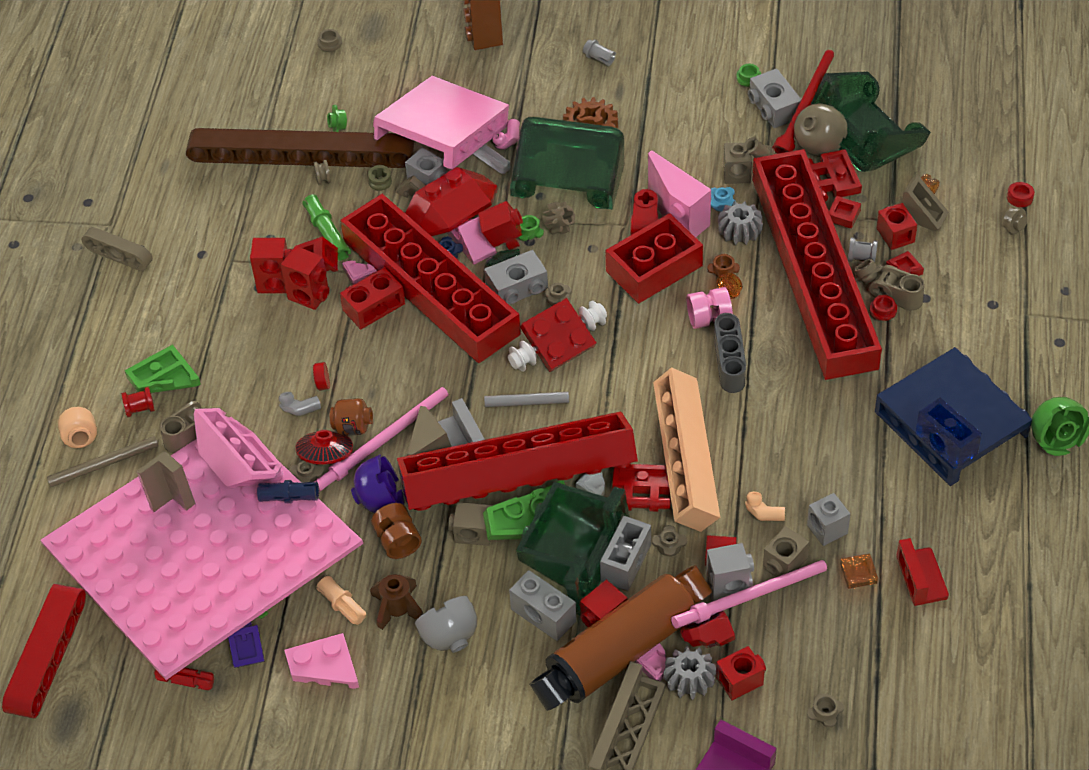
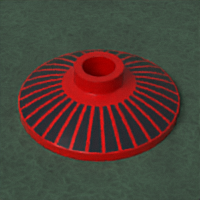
M320 430L307 434L296 444V453L300 459L319 465L342 461L353 451V442L350 437L341 435L337 431Z

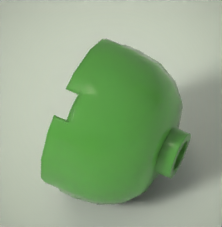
M1053 397L1046 400L1033 414L1031 423L1033 437L1048 454L1054 456L1067 455L1071 452L1066 449L1075 445L1080 447L1089 436L1088 411L1080 403L1068 397Z

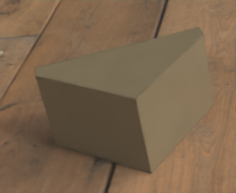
M918 174L914 175L903 192L902 203L919 226L933 231L939 230L949 212Z
M420 406L407 456L452 447L447 433L426 406Z

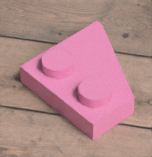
M343 633L284 650L293 681L304 683L316 682L320 685L331 686V683L334 682L348 684L349 688L352 689L359 688Z

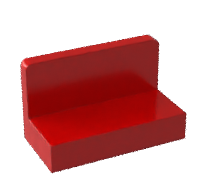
M911 538L899 540L896 557L914 606L947 600L949 593L932 548L915 550Z

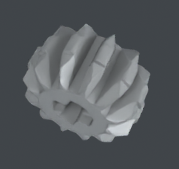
M734 201L732 206L725 205L723 211L718 216L720 235H724L725 241L733 240L735 245L738 242H743L747 245L749 240L756 241L758 234H761L763 229L761 211L756 209L755 204L747 206L746 201L742 204Z
M687 645L683 653L675 649L673 657H667L664 679L668 682L670 691L678 690L679 698L686 693L693 700L697 692L705 696L707 688H713L716 666L712 663L710 654L702 655L700 647L693 652L690 651Z

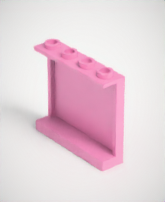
M431 76L375 116L373 121L374 139L378 140L391 131L444 152L443 166L452 170L490 141L495 134H499V132L507 127L509 105Z

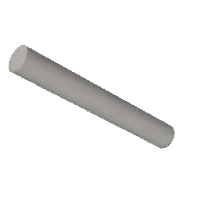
M569 392L484 396L485 407L569 403Z

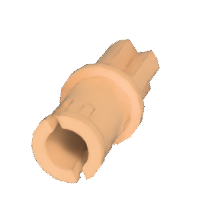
M326 576L318 582L317 591L330 601L333 610L340 611L352 624L359 625L366 618V612L352 599V594L348 590L344 591L331 576Z

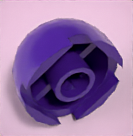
M375 456L359 466L354 476V488L351 489L352 496L358 505L362 503L365 509L375 514L377 510L388 504H405L403 490L401 489L397 492L395 483L399 481L397 474L385 456Z

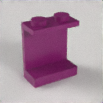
M720 719L714 729V742L696 770H772L776 761L777 748Z

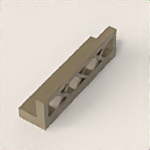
M630 661L588 765V770H607V768L619 763L623 770H634L666 688V683L642 676L641 664ZM640 686L655 690L654 697L641 702L637 695ZM640 711L645 719L644 723L631 728L627 721L628 716ZM630 737L635 745L634 749L621 755L617 748V743Z

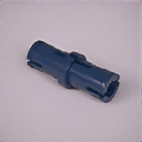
M285 480L284 483H259L257 488L259 502L284 501V503H292L298 500L317 501L319 497L317 481L298 483L292 482V480Z

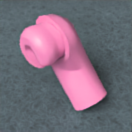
M508 120L507 133L499 132V136L497 134L493 136L492 140L496 148L505 150L518 142L520 127L518 120Z

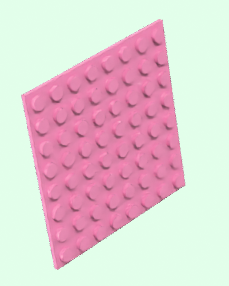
M197 439L171 455L182 465L196 503L187 511L172 499L153 512L138 476L40 540L44 547L165 680L363 544V540L319 499L317 501L298 500L292 503H284V501L259 502L257 496L258 484L238 486L236 488L226 487L199 455ZM282 465L274 479L261 483H284L285 480L301 482Z

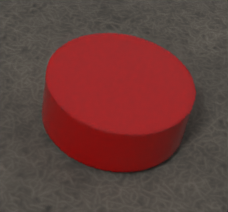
M1015 182L1008 188L1007 200L1015 207H1027L1033 202L1034 188L1025 182Z
M315 363L313 365V376L316 388L319 391L330 389V379L326 363Z

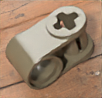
M884 265L879 272L880 276L877 281L872 282L869 287L870 293L875 298L879 295H888L894 299L897 306L905 310H917L923 304L924 280L918 275L902 271L891 265Z
M191 401L187 403L183 408L161 422V435L167 451L175 453L197 439L194 411L195 409H201V405L198 402Z

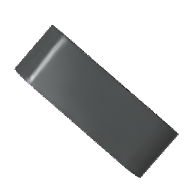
M723 313L716 317L714 326V344L720 385L726 392L737 393L745 387L746 360L740 321L734 314Z

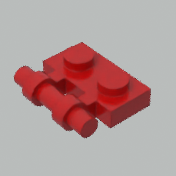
M846 149L821 154L819 163H814L812 159L808 158L825 202L828 200L827 192L833 191L835 197H845L861 193L862 185ZM826 174L827 179L821 180L820 175Z
M630 464L625 468H614L613 493H624V496H612V507L623 508V511H632V508L649 509L650 512H658L659 509L670 510L671 498L659 497V494L670 495L666 465ZM633 493L650 494V497H633Z

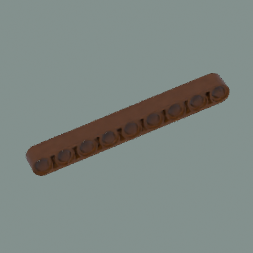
M195 128L189 135L186 156L191 161L199 163L314 166V162L321 164L323 160H327L328 166L374 167L384 165L388 168H406L405 162L413 156L415 142L396 133H386L376 140L374 139V133Z

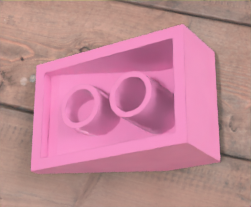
M651 150L648 153V189L657 194V207L662 217L671 213L691 234L697 237L710 226L711 189Z

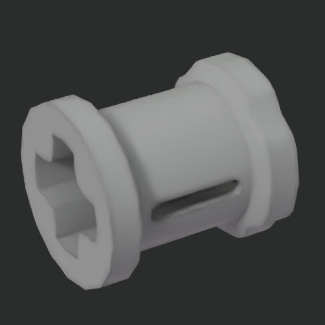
M851 238L848 261L852 262L853 259H873L875 262L878 241L874 240L870 243L856 241L855 238Z

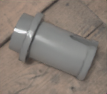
M595 39L593 41L588 40L583 48V53L586 54L587 58L592 57L606 66H610L615 60L616 52L600 45Z

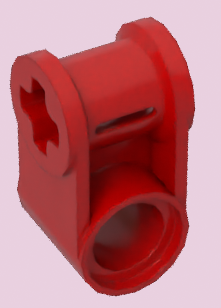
M642 189L634 196L633 215H631V235L658 220V197L650 189Z

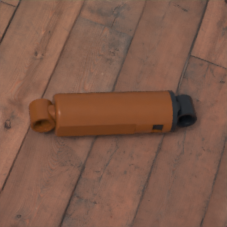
M696 565L687 568L675 577L671 574L661 575L545 659L547 671L536 677L529 685L546 711L559 706L567 699L574 703H580L627 668L630 661L635 662L677 631L679 628L673 626L671 618L689 611L691 606L712 593L711 587Z

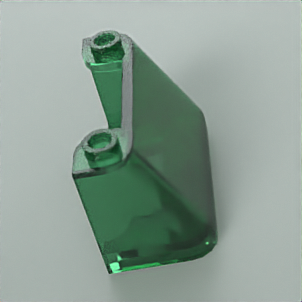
M868 71L825 73L810 105L821 103L833 106L844 115L847 122L846 138L843 137L842 142L839 144L841 147L838 150L846 149L851 163L861 172L874 171L924 145L931 132L923 124L912 122L903 131L875 104L880 87L878 81Z
M540 117L525 118L519 134L510 184V196L520 198L532 197L535 194L536 185L587 192V200L594 207L613 210L625 165L623 133L619 129L610 126Z

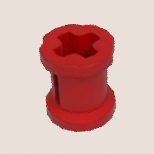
M145 387L144 391L132 394L121 393L127 418L131 417L133 413L145 410L155 411L149 387Z

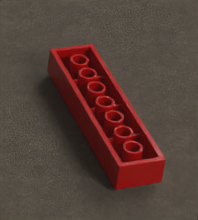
M383 193L340 220L345 243L377 271L385 267L403 286L404 296L478 364L521 335L519 313Z
M621 411L397 458L402 489L409 510L414 509L416 511L427 510L431 505L439 503L446 505L455 504L460 499L468 497L475 499L484 498L489 493L496 491L512 492L517 487L524 485L540 486L548 480H569L576 474H597L604 468H625L630 463L638 462L633 428Z

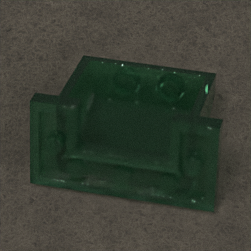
M554 482L544 501L537 505L531 524L527 525L523 530L521 541L516 548L518 560L566 588L568 597L576 602V615H581L580 600L599 586L601 582L600 561L623 516L629 517L625 489L614 487L609 497H604Z

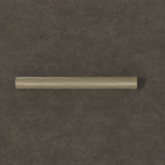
M155 436L50 475L47 477L50 488L159 447Z

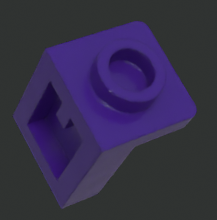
M252 622L228 637L234 668L265 662L260 638V627L258 625L252 626Z

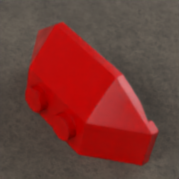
M456 167L416 191L405 214L430 236L447 233L478 215L479 212L492 206L498 187L482 174Z

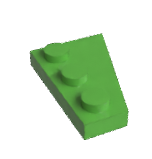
M564 480L557 481L546 488L541 487L533 490L530 494L522 497H515L490 506L483 512L488 540L567 538L574 534Z

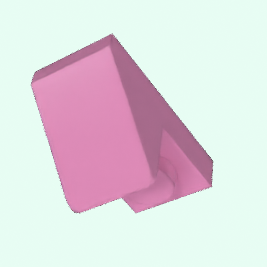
M479 217L471 218L452 231L447 232L456 244H462V252L473 265L496 254L495 247L493 248L482 234Z

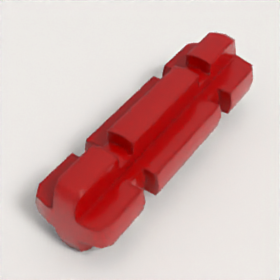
M187 667L167 680L156 669L154 672L156 680L164 682L171 680L173 684L193 688L198 685V689L211 690L215 681L212 672L201 671L198 673L197 669Z

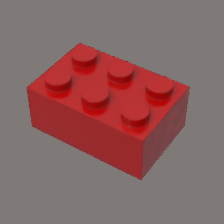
M669 213L606 249V272L639 304L702 267L703 244Z

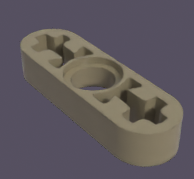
M95 227L89 228L81 238L83 245L91 252L139 271H144L153 260L151 253L145 247Z

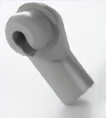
M284 392L279 396L280 408L296 416H302L321 409L317 396L303 401L294 399V395L291 392Z

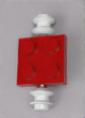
M565 298L523 322L520 328L530 344L520 341L519 349L513 346L509 348L508 360L511 366L524 372L526 370V363L532 366L536 365V354H538L550 373L593 348L597 342L589 330L595 331L596 323L602 326L606 324L607 312L600 303L597 304L594 301H590L589 309L581 306L578 315L569 300Z

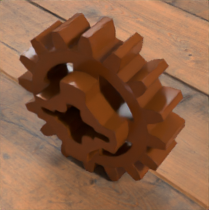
M592 97L591 101L587 102L585 98H582V103L572 102L573 108L567 107L566 114H563L564 132H568L569 139L576 137V143L578 144L584 140L586 145H590L591 141H595L599 145L600 139L609 141V135H615L618 128V112L613 110L612 104L605 105L604 99L596 102L595 97Z

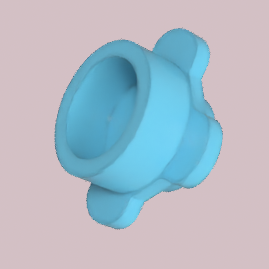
M731 187L711 188V207L716 211L722 212L725 205L732 206L735 201L733 199L735 190Z

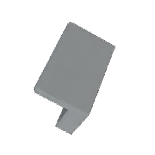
M462 398L452 402L453 416L438 421L447 433L452 447L485 440Z

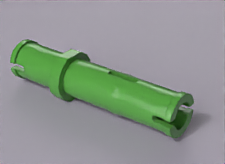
M317 195L307 196L305 198L306 201H303L302 204L311 216V223L319 229L325 239L338 247L339 261L348 258L351 250L333 224L330 212L323 208Z

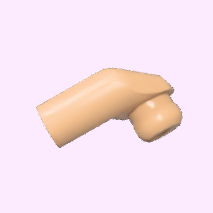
M753 491L747 494V501H745L746 509L756 519L760 521H785V507L767 506L762 502V495L759 492Z

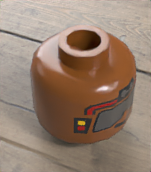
M361 398L338 400L335 406L330 409L331 427L333 430L336 429L337 433L341 435H362L367 431L368 425L373 423L372 408L367 407L365 401Z

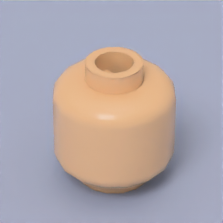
M79 406L71 407L65 410L58 419L60 437L65 445L76 449L84 448L95 440L97 427L94 416L88 409Z

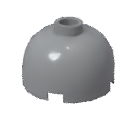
M460 596L443 602L445 607L437 611L435 608H432L415 621L420 637L428 646L440 651L451 649L452 653H455L469 645L467 640L475 632L477 615L473 604L467 596Z

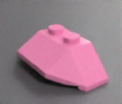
M220 408L195 409L194 421L199 455L226 487L251 486L276 477L282 464L251 430L237 420L225 416L226 413Z

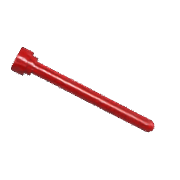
M832 50L825 51L785 134L776 138L772 146L776 154L794 151V124L796 118L803 109L810 106L833 60L834 52Z

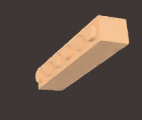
M671 367L655 380L653 384L674 521L702 532L721 517L697 378Z

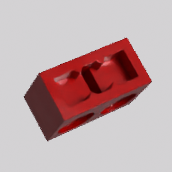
M253 238L250 261L257 293H286L281 263L292 249H287L285 238Z
M295 246L281 263L287 298L316 310L320 303L327 299L330 291L323 256Z
M385 267L340 292L342 310L360 330L405 305L403 286Z

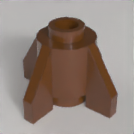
M393 574L388 575L371 587V596L381 601L377 617L378 628L383 630L391 620V616L399 617L408 613V616L417 620L423 615V611L411 596V593L417 587L415 579Z

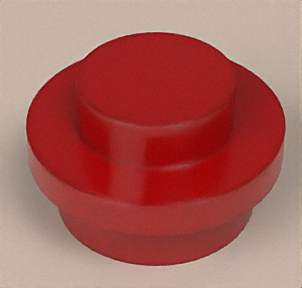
M879 295L870 304V314L877 320H891L897 314V304L892 297Z

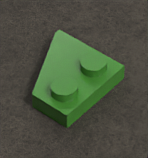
M173 344L124 370L127 379L137 392L144 391L145 387H149L151 393L201 385L198 375Z

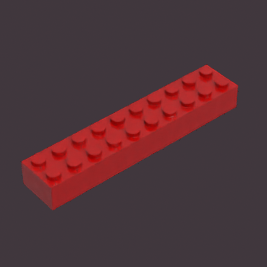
M805 149L753 158L752 180L824 379L828 380L879 370L882 353L881 345Z

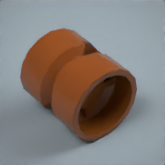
M388 504L377 510L371 519L372 526L389 558L401 559L407 557L420 547L422 543L421 536L416 526L412 523V518L407 508L403 504Z

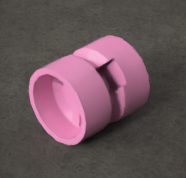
M726 287L711 289L707 295L701 291L690 293L686 296L689 320L693 329L708 327L710 322L713 321L715 323L716 317L720 314H733L730 296Z

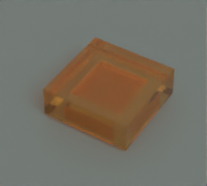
M870 554L841 558L840 565L848 589L877 584L878 576Z

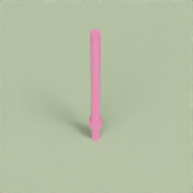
M441 387L346 459L331 465L328 468L329 471L316 480L319 485V492L335 480L340 481L348 475V471L416 421L420 406H426L430 410L448 397L447 390Z
M820 560L707 604L701 602L693 605L689 611L673 616L671 618L672 624L675 628H679L692 622L697 624L709 620L713 614L827 571V565L825 561Z

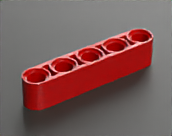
M53 584L50 588L4 693L2 701L4 713L33 719L38 716L84 609L86 601L84 589Z

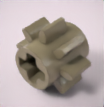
M556 201L547 204L549 210L543 212L544 226L551 230V234L570 232L569 225L575 224L574 210L566 202L558 203Z

